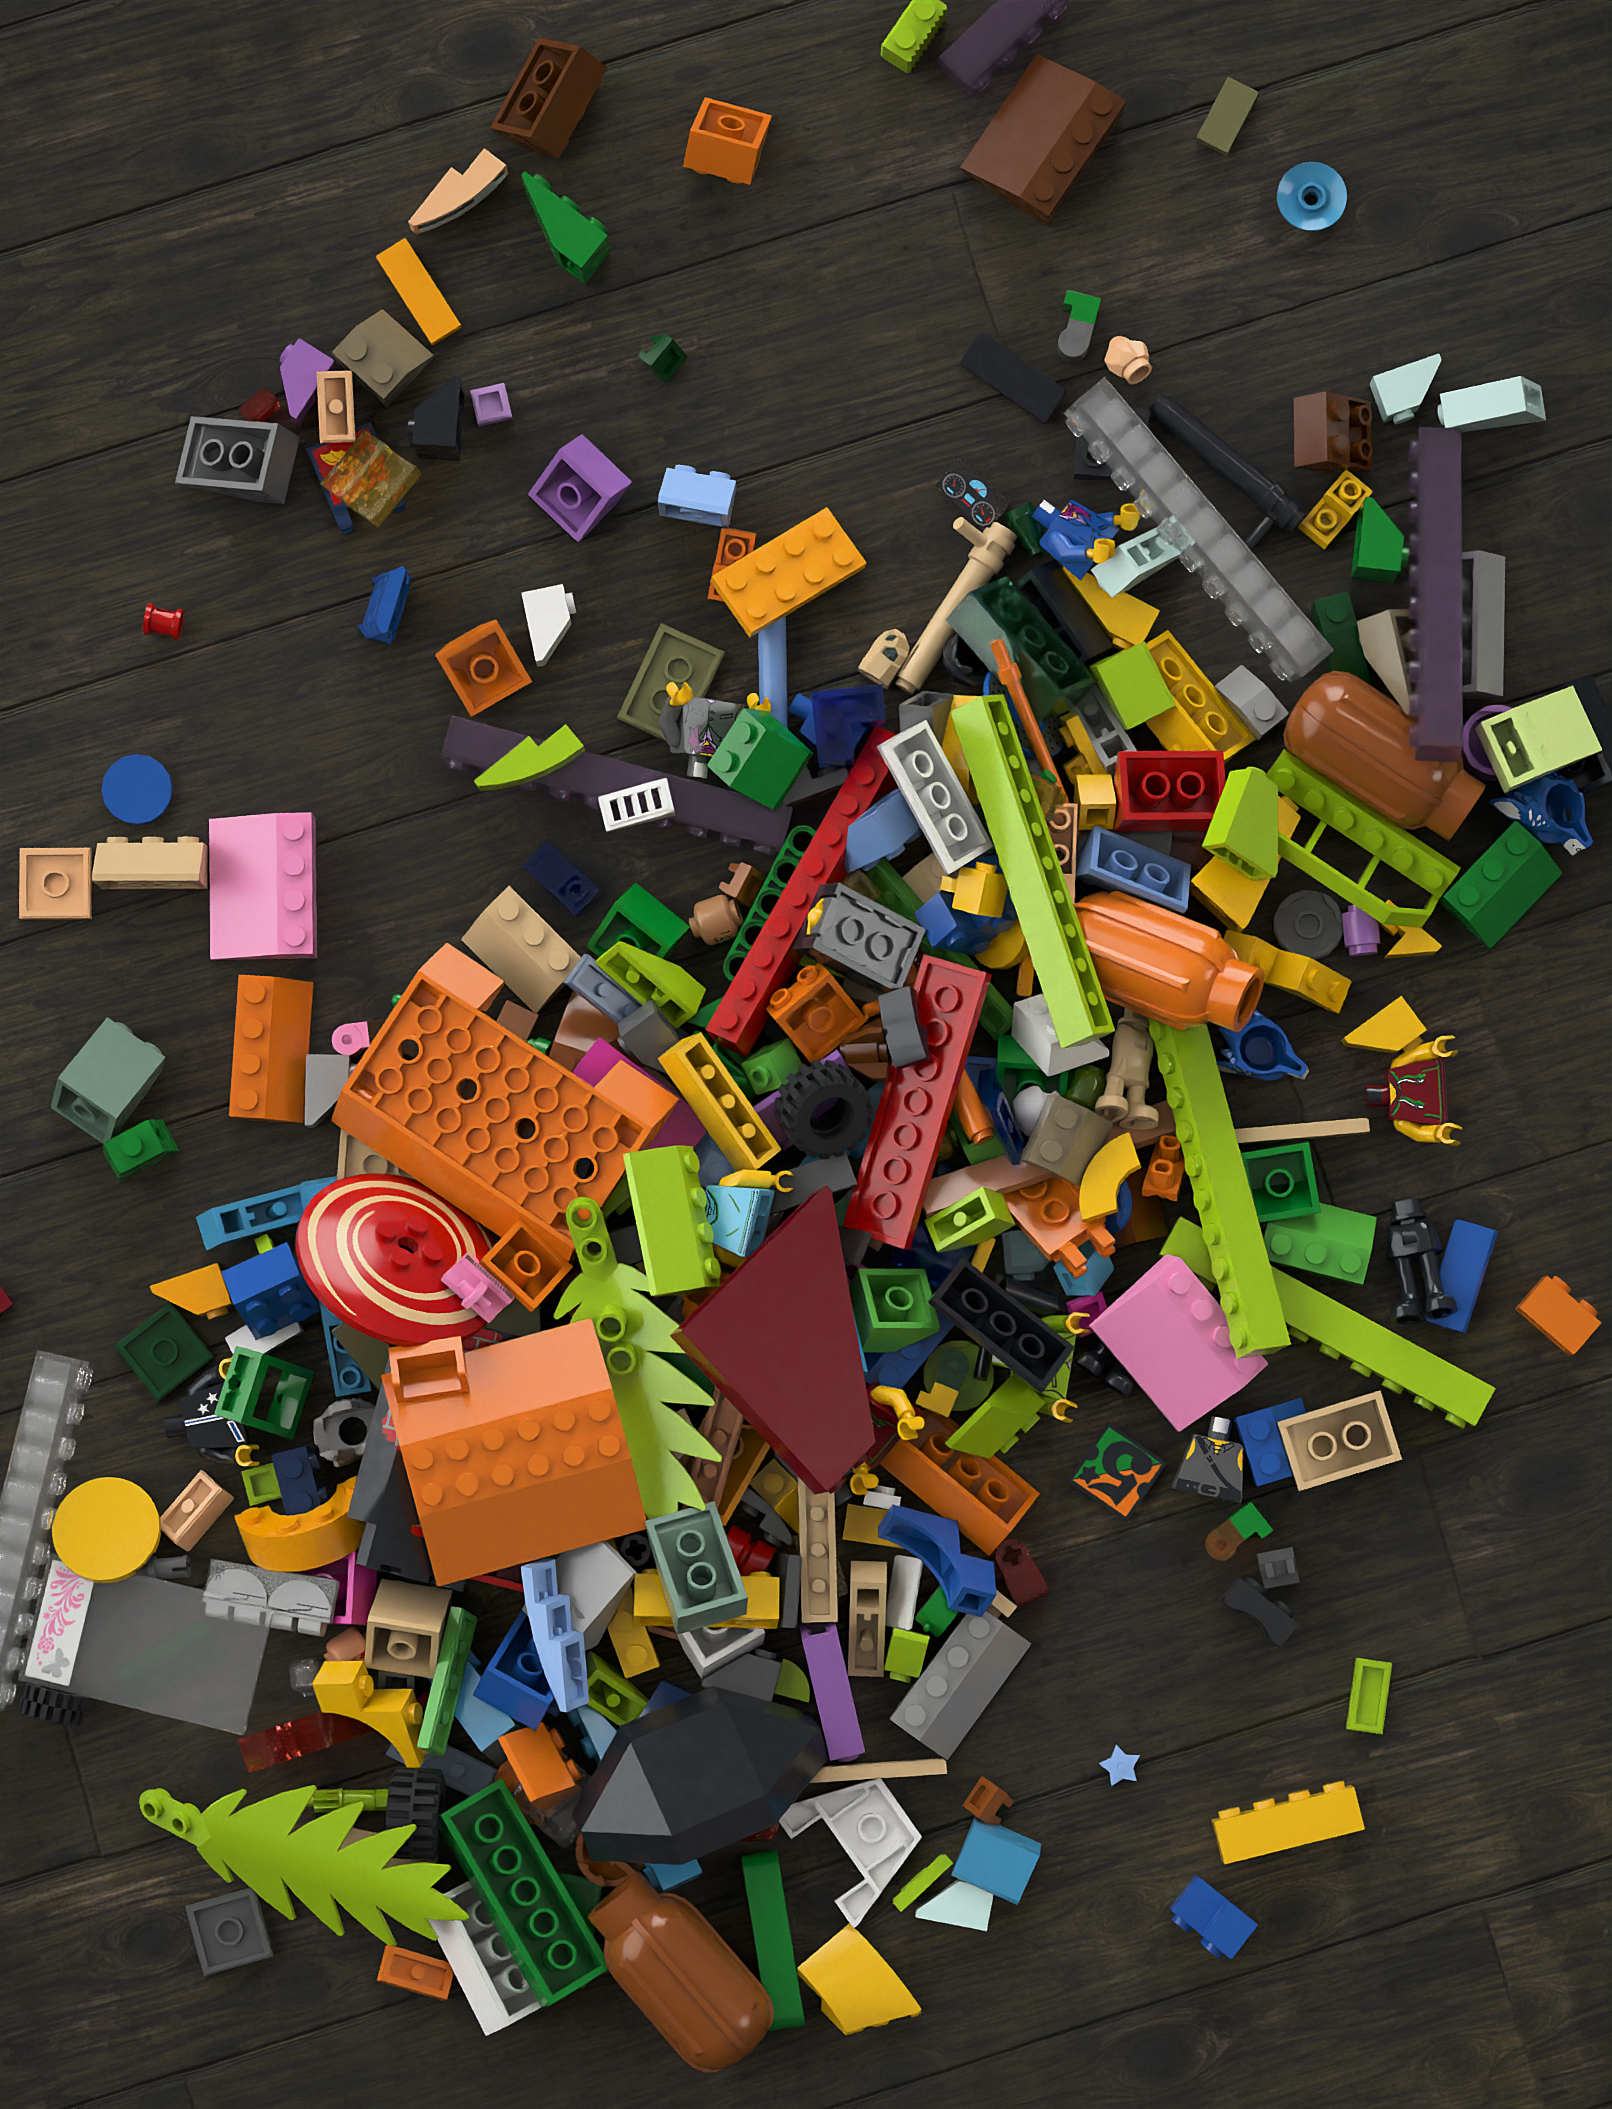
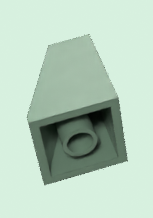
M107 1017L58 1077L50 1108L101 1143H104L119 1134L160 1075L166 1057L162 1055L161 1051L150 1042L144 1043L134 1036L126 1025L120 1022L115 1023Z

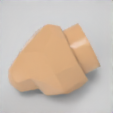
M1122 336L1111 339L1104 359L1109 371L1121 378H1125L1129 384H1137L1143 381L1152 370V366L1148 362L1147 346L1143 342L1132 341Z

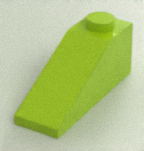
M622 941L617 942L595 962L596 965L642 1005L652 999L676 1029L697 1013L706 991L700 983L680 966Z

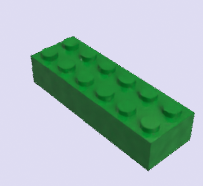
M502 1778L438 1816L440 1832L541 2007L552 2005L609 1970L606 1966L602 1950Z

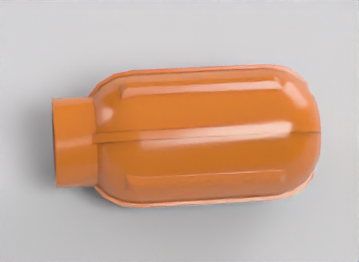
M1118 890L1111 893L1100 891L1088 894L1079 902L1073 904L1106 1000L1179 1030H1186L1189 1027H1198L1212 1022L1238 1033L1249 1022L1261 996L1265 977L1264 970L1239 960L1237 953L1221 937L1219 931Z

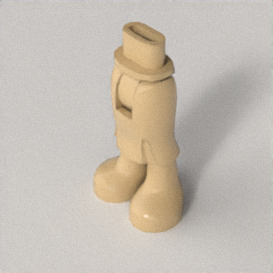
M1128 1008L1124 1009V1017L1118 1020L1117 1030L1113 1038L1111 1067L1106 1076L1107 1085L1104 1095L1100 1096L1096 1102L1095 1113L1109 1122L1120 1120L1119 1126L1122 1128L1150 1130L1158 1126L1159 1118L1158 1111L1152 1106L1145 1104V1091L1149 1088L1148 1074L1153 1057L1154 1040L1149 1033V1017ZM1124 1089L1128 1090L1126 1099L1123 1097Z

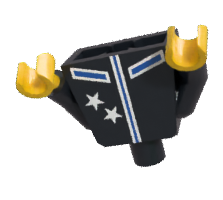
M231 1357L221 1361L220 1365L205 1371L188 1387L187 1397L181 1399L183 1414L164 1417L165 1432L167 1438L187 1435L190 1448L197 1449L198 1454L202 1458L223 1466H258L259 1462H253L250 1458L251 1451L259 1449V1446L251 1445L248 1426L214 1415L232 1360Z

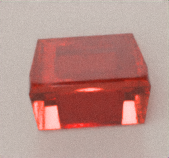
M262 388L238 410L247 421L264 422L280 409V404L271 392L266 388Z

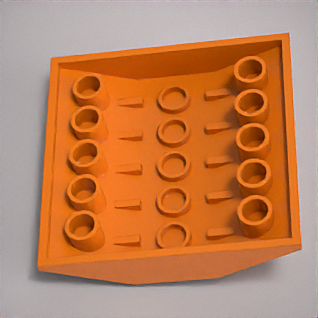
M592 1318L465 1352L469 1392L397 1403L392 1374L381 1375L437 1587L646 1529V1517L630 1452Z

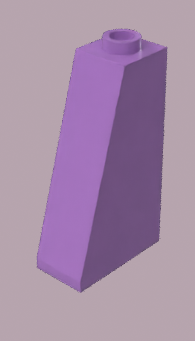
M802 1617L798 1618L830 1761L836 1759L840 1762L854 1760L859 1754L865 1753L836 1623H802Z

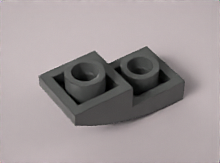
M747 1487L738 1507L757 1517L759 1512L766 1515L759 1528L765 1531L762 1538L779 1548L783 1542L790 1545L793 1537L781 1517L764 1499Z

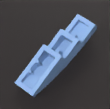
M542 1558L521 1566L525 1604L535 1646L561 1712H568L589 1703L583 1632L572 1631L570 1600L568 1595L558 1594L555 1559Z

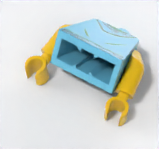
M744 1169L722 1177L718 1185L707 1186L705 1191L707 1204L704 1208L707 1222L710 1223L714 1233L712 1242L714 1255L721 1263L738 1268L763 1243L775 1190L769 1188L770 1186H775L777 1190L782 1192L791 1191L793 1188H782L778 1182L780 1176L784 1174L794 1176L790 1171L783 1170L775 1175H771L770 1171Z

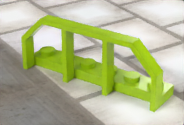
M1283 750L1268 771L1266 777L1278 785L1279 792L1321 820L1304 848L1278 831V854L1380 923L1422 928L1432 914L1438 900L1457 876L1461 867L1304 764L1286 750ZM1327 824L1373 854L1357 884L1311 854ZM1380 859L1432 894L1424 909L1391 907L1364 889Z

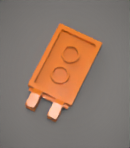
M1053 1177L1003 1194L1014 1223L1049 1261L1053 1260L1057 1263L1061 1260L1064 1267L1075 1279H1078L1087 1272V1267L1085 1266L1087 1259L1077 1249L1086 1241H1090L1094 1250L1103 1259H1106L1115 1252V1247L1113 1246L1115 1239L1105 1229L1106 1225L1104 1222H1106V1216L1086 1223L1083 1222L1079 1204L1080 1187L1058 1177Z

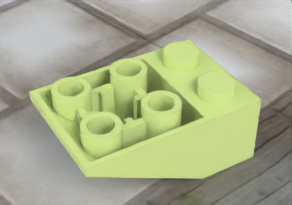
M1573 686L1512 708L1481 722L1475 728L1504 793L1602 751Z

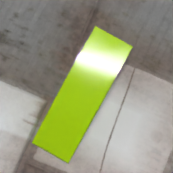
M565 724L539 746L528 736L474 780L480 791L504 789L525 784L565 766L585 752V748Z

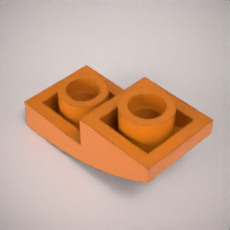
M722 527L712 576L753 552L757 533ZM710 582L708 599L724 602Z

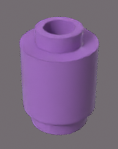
M1355 905L1348 906L1349 912L1342 913L1345 948H1349L1350 956L1377 954V945L1381 944L1378 921Z

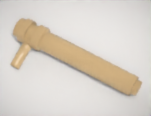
M963 517L955 520L953 528L973 543L974 547L968 555L970 560L896 674L898 679L895 684L905 692L913 695L915 690L919 691L941 658L943 648L948 640L954 637L993 574L998 575L1004 565L1002 561L1004 557L1010 555L1014 550V542L1017 536L1003 525L993 522L990 528L986 527L983 533H981Z

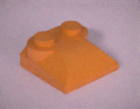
M496 619L481 624L446 644L435 654L471 717L532 682Z

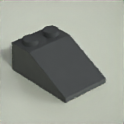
M191 416L175 483L180 486L256 502L284 504L300 437L278 423Z

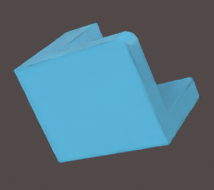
M1086 1241L1077 1248L1087 1259V1264H1085L1087 1272L1075 1279L1064 1267L1061 1260L1054 1266V1270L1066 1295L1096 1296L1114 1270L1110 1257L1108 1256L1106 1259H1103L1094 1250L1090 1241Z

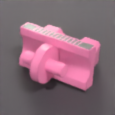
M466 1253L442 1276L441 1281L463 1300L461 1305L465 1309L471 1307L484 1320L490 1323L503 1308L513 1301L515 1296L478 1264L480 1261L477 1258Z

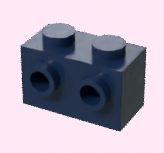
M303 1446L271 1455L286 1515L307 1513L330 1500L326 1486L320 1487L317 1473L322 1472L317 1451L311 1452L310 1446Z

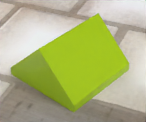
M1145 641L1089 666L1105 700L1124 730H1129L1176 705Z

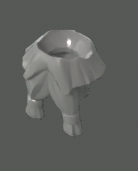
M361 1398L342 1399L328 1406V1409L314 1420V1443L318 1445L320 1456L333 1461L334 1467H341L354 1463L359 1459L362 1460L376 1406ZM349 1417L360 1418L367 1427V1436L358 1445H347L339 1436L341 1423Z

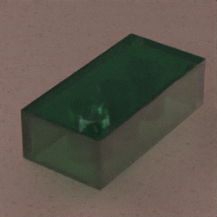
M1007 576L970 591L946 618V621L999 681L1000 678L997 673L999 666L989 643L1003 638L1012 663H1017L1022 675L1019 680L1037 724L1074 708L1098 681Z

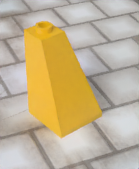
M1283 795L1281 798L1278 796V831L1290 839L1301 816L1297 813L1299 807L1291 799ZM1278 854V863H1279V861H1280V859H1281V856ZM1214 856L1190 881L1189 893L1229 930L1242 933L1249 924L1271 878L1252 881L1217 856Z

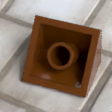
M1148 1167L1136 1170L1125 1179L1131 1191L1132 1210L1124 1228L1112 1235L1115 1239V1244H1113L1115 1249L1169 1236L1159 1196H1142V1186Z

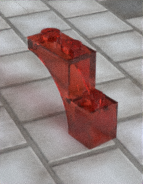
M319 1711L237 1740L248 1773H252L375 1731V1729L349 1716Z

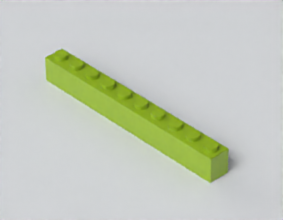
M1004 694L979 696L951 711L955 731L959 737L966 758V765L970 770L977 791V798L981 803L988 824V831L992 837L999 858V865L1003 870L1010 891V898L1021 924L1022 934L1029 948L1032 965L1037 973L1043 991V998L1054 1024L1055 1034L1059 1039L1061 1048L1083 1046L1115 1032V1028Z
M1149 1017V1033L1154 1040L1158 1055V1068L1163 1074L1167 1090V1102L1174 1116L1176 1136L1181 1143L1185 1159V1171L1191 1181L1194 1205L1199 1212L1202 1223V1235L1208 1246L1212 1262V1274L1216 1278L1219 1288L1220 1304L1226 1315L1231 1345L1234 1347L1237 1359L1273 1354L1291 1345L1207 1024L1179 1030Z
M1180 1216L1158 1256L1163 1258L1166 1254L1180 1257L1204 1287L1212 1292L1214 1287L1218 1288L1216 1278L1212 1274V1262L1208 1246L1202 1235L1203 1228ZM1271 1266L1285 1323L1290 1328L1288 1330L1289 1335L1304 1343L1310 1338L1321 1344L1320 1352L1335 1360H1338L1340 1355L1353 1362L1350 1366L1351 1369L1366 1377H1370L1371 1373L1376 1374L1384 1379L1381 1385L1401 1395L1403 1390L1416 1396L1413 1401L1415 1404L1430 1412L1433 1411L1434 1407L1447 1413L1445 1420L1459 1428L1464 1429L1466 1424L1476 1426L1496 1388Z

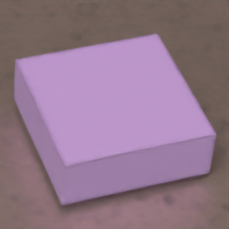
M504 383L470 390L478 426L513 419Z

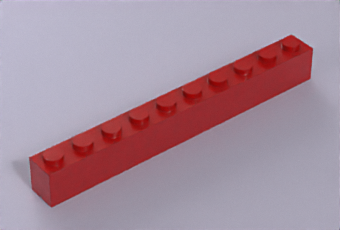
M875 726L705 1030L716 1044L747 1058L770 1016L765 1009L771 1004L770 997L777 990L786 988L804 956L793 948L819 885L837 882L844 884L849 875L844 868L848 826L885 794L898 787L877 748L878 745L897 734Z

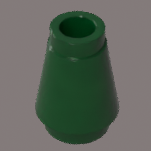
M1031 501L1006 513L1009 520L1006 524L1017 536L1030 556L1045 550L1039 543L1045 532L1043 525L1032 517L1037 508L1034 509Z

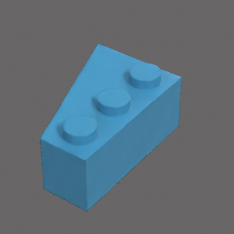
M470 1649L454 1715L480 1751L497 1765L501 1766L508 1758L498 1738L524 1727L516 1719L473 1696L483 1674L477 1668L482 1663ZM427 1678V1679L430 1681V1683L432 1684L433 1679H432V1678Z

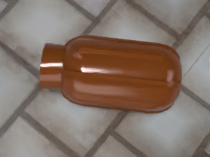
M1332 671L1323 674L1315 680L1294 706L1283 733L1284 744L1290 754L1403 829L1414 830L1426 826L1447 841L1452 838L1486 787L1485 784L1464 771L1463 758L1457 746L1448 737L1416 715H1407L1398 703L1348 672Z
M637 1872L612 1890L590 1912L588 1919L605 1938L603 1952L606 1966L610 1973L681 2058L691 2067L702 2072H718L724 2068H729L747 2056L764 2038L773 2022L774 2010L771 1998L756 1977L698 1909L687 1899L671 1892L658 1893L641 1872Z

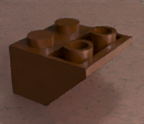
M1328 391L1293 398L1294 467L1315 472H1344L1346 469L1349 472L1372 471L1371 401Z

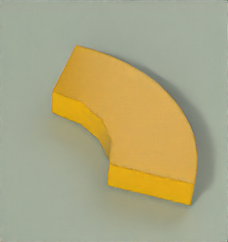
M1130 1132L1122 1134L1107 1143L1098 1151L1088 1165L1079 1193L1080 1212L1084 1223L1118 1212L1117 1195L1120 1185L1129 1174L1141 1168Z

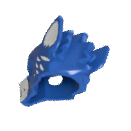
M1556 772L1514 789V792H1507V797L1492 798L1489 801L1499 812L1513 821H1518L1539 842L1548 844L1561 843L1572 856L1593 843L1585 824L1583 793L1578 791L1572 779H1566L1562 775L1558 777ZM1566 808L1571 810V819L1567 821Z
M1256 1009L1252 1014L1253 1018H1250L1246 1026L1238 1033L1222 1026L1219 1027L1218 1031L1222 1034L1228 1047H1221L1220 1053L1230 1061L1216 1060L1220 1072L1243 1075L1265 1081L1276 1080L1286 1075L1303 1080L1306 1079L1309 1073L1308 1067L1294 1054L1293 1048L1283 1030L1277 1024L1265 1018Z

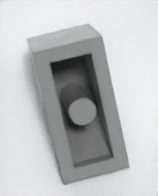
M1240 665L1214 686L1255 736L1257 741H1260L1284 722L1289 715V712L1271 690L1243 665Z
M306 1054L304 1122L306 1127H317L335 1109L341 1089L357 1066V1064L352 1063L350 1055Z

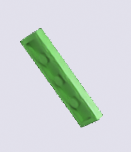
M451 1606L417 1743L418 1748L431 1755L440 1757L445 1755L477 1623L476 1616L459 1607Z

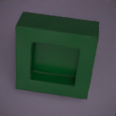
M663 333L662 336L654 335L650 339L654 346L648 353L641 350L639 357L658 379L667 383L688 356L673 338Z

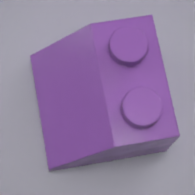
M581 434L559 449L528 495L579 542L618 503L632 481Z

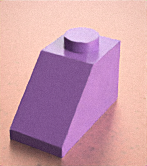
M299 338L295 345L289 344L286 347L279 361L282 363L280 371L289 413L293 422L300 426L318 399L316 372L336 371L337 365L333 359Z

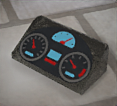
M962 457L955 461L935 485L982 531L986 527L990 528L993 522H998L1011 507V504Z

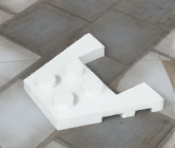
M881 1778L868 1780L793 1803L779 1820L784 1830L792 1839L811 1824L823 1818L865 1879L835 1900L853 1928L860 1923L922 1837Z

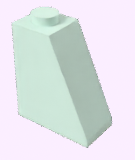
M1522 376L1440 394L1441 404L1438 405L1439 420L1442 425H1445L1446 429L1454 433L1546 420L1541 386Z

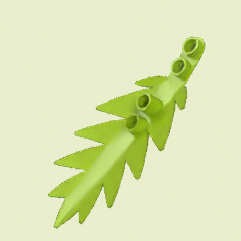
M578 1197L569 1203L566 1209V1220L583 1273H580L569 1284L560 1299L553 1317L559 1319L580 1304L570 1324L592 1318L626 1437L643 1509L648 1520L678 1512V1502L704 1511L706 1504L694 1480L671 1451L716 1462H721L722 1455L699 1431L662 1402L713 1406L715 1400L696 1382L668 1361L650 1352L685 1353L670 1336L680 1325L647 1297L635 1291L650 1292L647 1275L630 1265L617 1262L599 1204L589 1197ZM581 1208L588 1209L591 1217L588 1219L580 1218L578 1210ZM597 1242L601 1246V1251L598 1253L591 1252L588 1244Z
M315 1785L282 1792L246 1806L232 1814L247 1793L245 1789L225 1795L211 1804L202 1814L193 1804H182L172 1799L171 1795L162 1788L146 1790L140 1796V1809L149 1821L196 1845L198 1852L210 1867L229 1883L234 1880L229 1870L230 1867L262 1899L289 1920L296 1919V1915L286 1884L337 1935L342 1936L345 1934L334 1898L371 1933L387 1945L397 1946V1943L381 1910L409 1929L434 1941L439 1936L428 1919L465 1921L469 1918L468 1913L462 1910L450 1898L432 1888L436 1882L451 1870L450 1865L422 1862L384 1868L417 1829L415 1824L389 1829L358 1840L340 1849L366 1806L365 1801H359L334 1810L308 1822L291 1833L317 1790Z

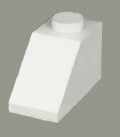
M563 584L521 593L537 667L546 664L572 625L570 614L576 613L572 592L565 594Z

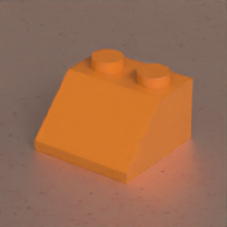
M705 97L690 130L683 167L693 169L700 174H712L723 177L732 183L750 185L759 164L772 115Z
M521 1218L478 1263L530 1312L542 1302L573 1268L566 1259Z
M541 1722L536 1731L526 1727L498 1738L530 1802L543 1811L582 1790L577 1781L582 1778V1775L573 1759L566 1760L561 1750L566 1745L556 1727L550 1729L549 1726Z

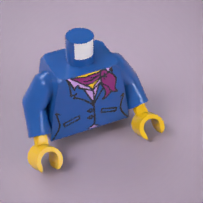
M1043 500L1032 517L1048 529L1039 541L1040 545L1075 577L1081 580L1094 563L1102 564L1114 556L1115 541L1112 539L1119 530L1117 525H1120L1125 530L1135 529L1140 519V506L1134 503L1124 504L1121 507V515H1115V512L1095 514L1078 502L1070 500L1060 512Z

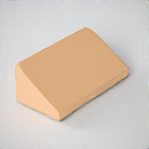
M352 371L316 372L320 443H354L355 423Z
M201 1469L160 1517L161 1530L176 1545L186 1551H190L229 1506L234 1497Z

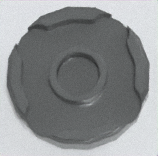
M1301 890L1289 895L1278 906L1273 918V933L1278 945L1284 951L1317 960L1327 956L1339 944L1343 934L1342 913L1337 903L1330 896L1317 891Z

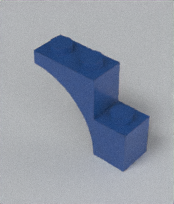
M892 1504L878 1526V1537L908 1550L932 1571L943 1588L949 1609L982 1617L997 1595L994 1563L961 1554L958 1521Z

